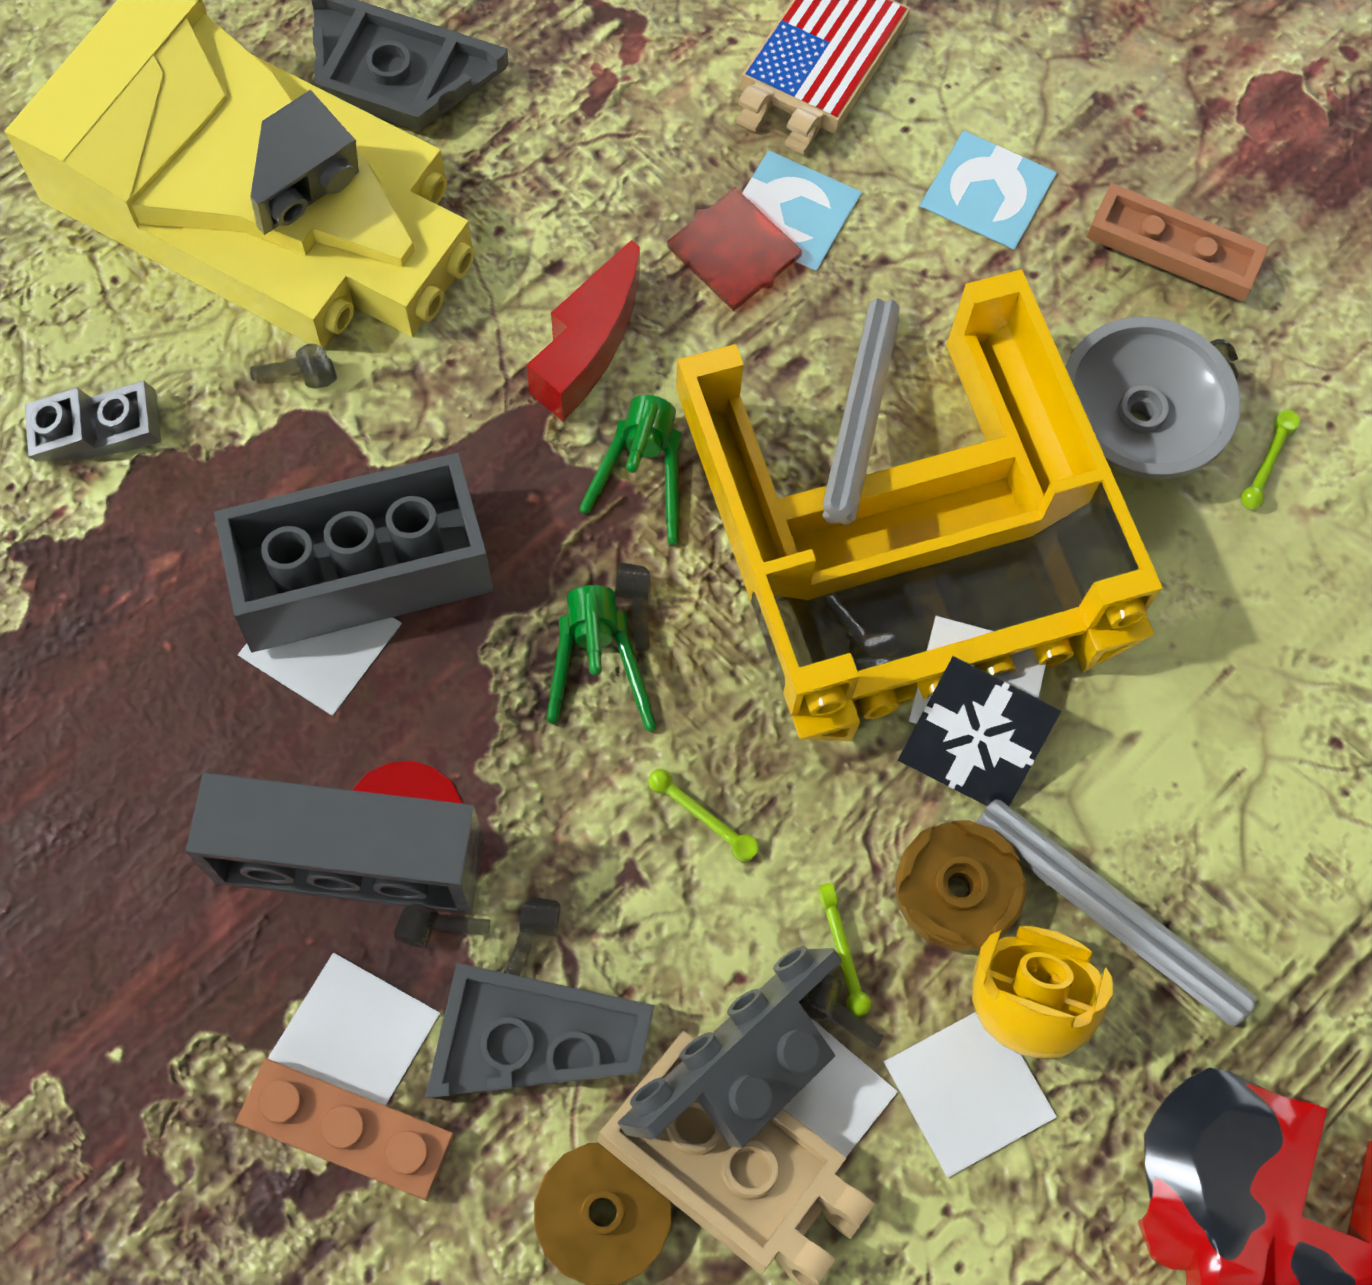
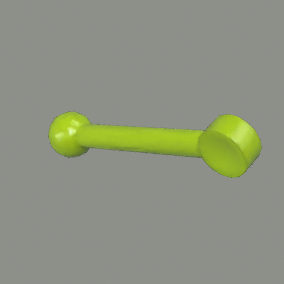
M1283 410L1274 420L1273 425L1276 430L1274 438L1252 486L1246 488L1241 494L1240 501L1247 509H1258L1264 503V486L1287 435L1293 434L1300 425V418L1294 411Z
M656 769L650 774L648 784L654 792L669 795L732 846L733 856L737 860L748 862L755 857L758 851V843L754 837L735 833L676 786L669 771Z
M831 882L818 885L820 901L823 909L826 911L837 953L842 959L840 964L849 992V996L846 999V1008L852 1016H866L872 1007L871 999L866 993L862 992L839 914L834 886Z

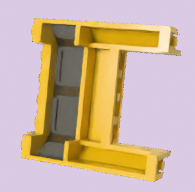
M1022 269L967 283L946 344L986 442L866 474L856 519L846 526L839 522L830 524L823 517L824 508L822 504L827 485L778 499L740 396L744 364L736 344L677 359L676 392L799 739L853 741L860 723L859 714H863L865 719H875L890 714L899 708L900 702L915 698L917 687L923 699L929 698L933 694L952 656L975 665L976 668L994 676L1007 671L1010 674L1015 673L1017 670L1011 654L1032 648L1039 665L1046 663L1045 668L1063 663L1075 654L1081 671L1084 673L1155 635L1147 617V610L1163 587ZM935 616L994 631L927 651Z

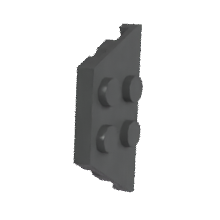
M311 0L314 12V27L312 29L313 46L316 55L314 62L315 86L375 117L417 131L424 129L503 72L509 64L507 48L359 0Z

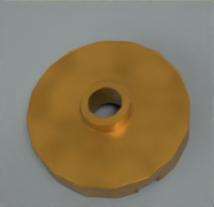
M970 820L951 821V823L940 824L936 827L934 825L921 831L905 849L895 875L896 900L907 924L928 943L950 951L979 950L991 934L1001 930L998 939L1000 940L1020 917L1027 895L1026 878H1023V872L1018 863L1020 859L1013 846L994 829ZM953 878L963 880L969 888V895L966 897L954 896L948 888V881Z
M587 1143L563 1154L545 1173L534 1200V1230L544 1255L564 1276L586 1285H620L643 1274L661 1254L671 1228V1201L600 1143ZM599 1200H608L616 1208L615 1220L605 1227L595 1225L589 1217L591 1206Z

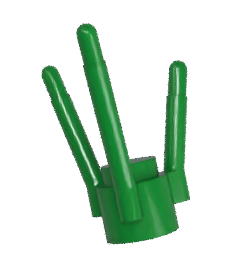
M639 395L632 399L626 420L618 421L614 439L587 489L579 509L582 514H588L591 511L625 445L630 451L626 469L630 473H635L638 470L642 457H656L663 450L665 451L667 542L673 546L679 542L678 449L682 433L673 428L676 409L670 402L653 395Z
M600 585L575 588L567 595L568 614L559 618L560 639L549 695L547 722L555 724L559 719L573 639H575L578 646L587 648L589 671L593 676H597L602 671L601 647L609 645L613 641L614 636L644 728L648 732H653L656 729V722L628 635L627 614L617 611L616 595L611 588Z

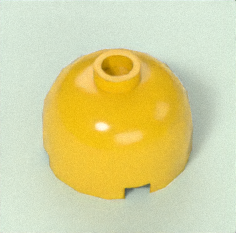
M1022 926L1018 928L1016 937H1005L998 940L1001 930L991 934L980 948L974 968L972 1002L984 1030L1004 1047L1018 1054L1040 1059L1061 1058L1087 1044L1105 1017L1113 996L1112 976L1106 966L1101 976L1097 968L1089 963L1092 951L1082 943L1057 931L1034 926Z

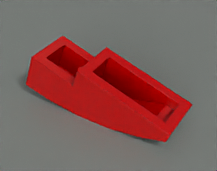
M633 240L628 242L551 312L553 341L527 364L530 395L562 422L568 418L592 391L607 370L624 338L634 309L640 279V246Z

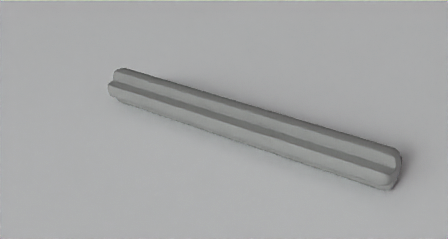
M877 298L868 307L822 504L824 508L823 517L830 524L839 522L846 526L851 524L857 516L899 323L898 313L900 307L892 299L884 302Z
M995 799L980 815L977 823L994 829L1013 846L1022 865L1227 1024L1236 1026L1248 1017L1256 1003L1254 994L1001 800Z

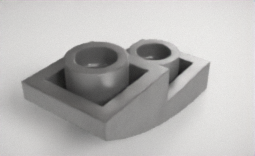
M144 380L90 397L77 387L25 404L28 457L34 461L82 459L125 452L161 442L156 390Z

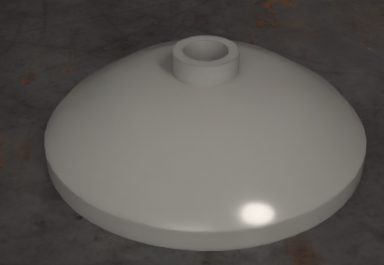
M1152 317L1124 318L1107 323L1088 334L1077 345L1065 366L1107 463L1111 469L1117 472L1150 480H1167L1187 476L1214 461L1229 443L1236 430L1240 416V393L1231 367L1219 350L1207 339L1181 324ZM1131 413H1140L1145 416L1147 421H1141Z

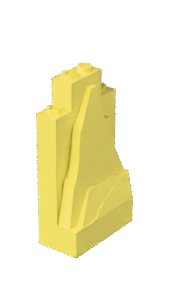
M117 0L4 131L41 202L321 350L325 348L334 334L338 335L347 328L352 319L354 307L413 337L424 321L429 322L434 319L442 306L444 293L455 278L461 279L465 276L474 259L475 250L472 247L469 221L437 205L442 199L447 186L441 149L252 55L207 16L203 0ZM311 89L356 140L359 172L355 174L352 181L343 190L334 194L327 193L309 205L303 215L292 224L287 226L279 225L264 235L257 228L250 197L261 124L264 119Z

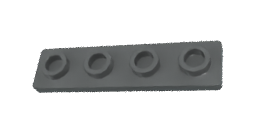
M801 946L781 957L773 967L776 974L760 989L750 990L737 998L727 1010L729 1018L713 1033L708 1032L695 1038L681 1051L679 1058L682 1062L665 1078H657L650 1081L633 1095L630 1100L632 1108L618 1121V1125L625 1135L652 1140L661 1134L697 1099L729 1146L743 1148L836 1056L799 1003L804 996L842 961L835 949H807L805 946Z

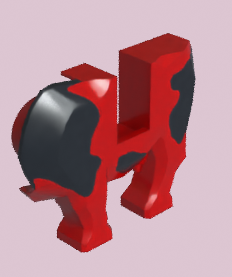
M1206 1068L1185 1079L1166 1096L1154 1113L1144 1133V1168L1150 1200L1147 1213L1141 1220H1138V1226L1151 1259L1169 1269L1185 1270L1186 1285H1372V1140L1368 1141L1347 1234L1302 1217L1327 1108L1275 1094L1232 1072L1215 1068Z

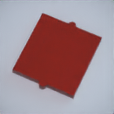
M736 187L706 211L704 209L697 210L696 219L667 241V248L733 312L763 287L766 289L772 288L774 278L802 256V250Z

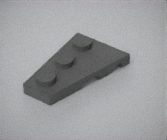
M456 963L425 1098L640 1073L654 1005Z

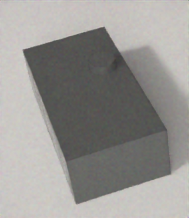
M458 452L214 511L234 617L251 653L494 592L486 550Z
M203 772L185 852L218 885L472 915L484 838L474 805Z

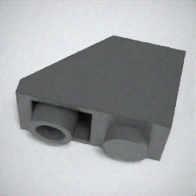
M311 89L264 119L261 124L250 197L257 228L264 235L279 225L287 226L292 224L303 215L309 205L327 193L334 194L343 190L349 185L355 174L359 172L356 140Z

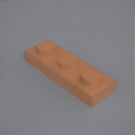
M1110 183L1086 236L1090 240L1242 302L1245 301L1251 291L1269 248L1265 244L1114 183Z
M264 1058L235 1121L236 1124L427 1202L455 1137L452 1132L267 1058Z

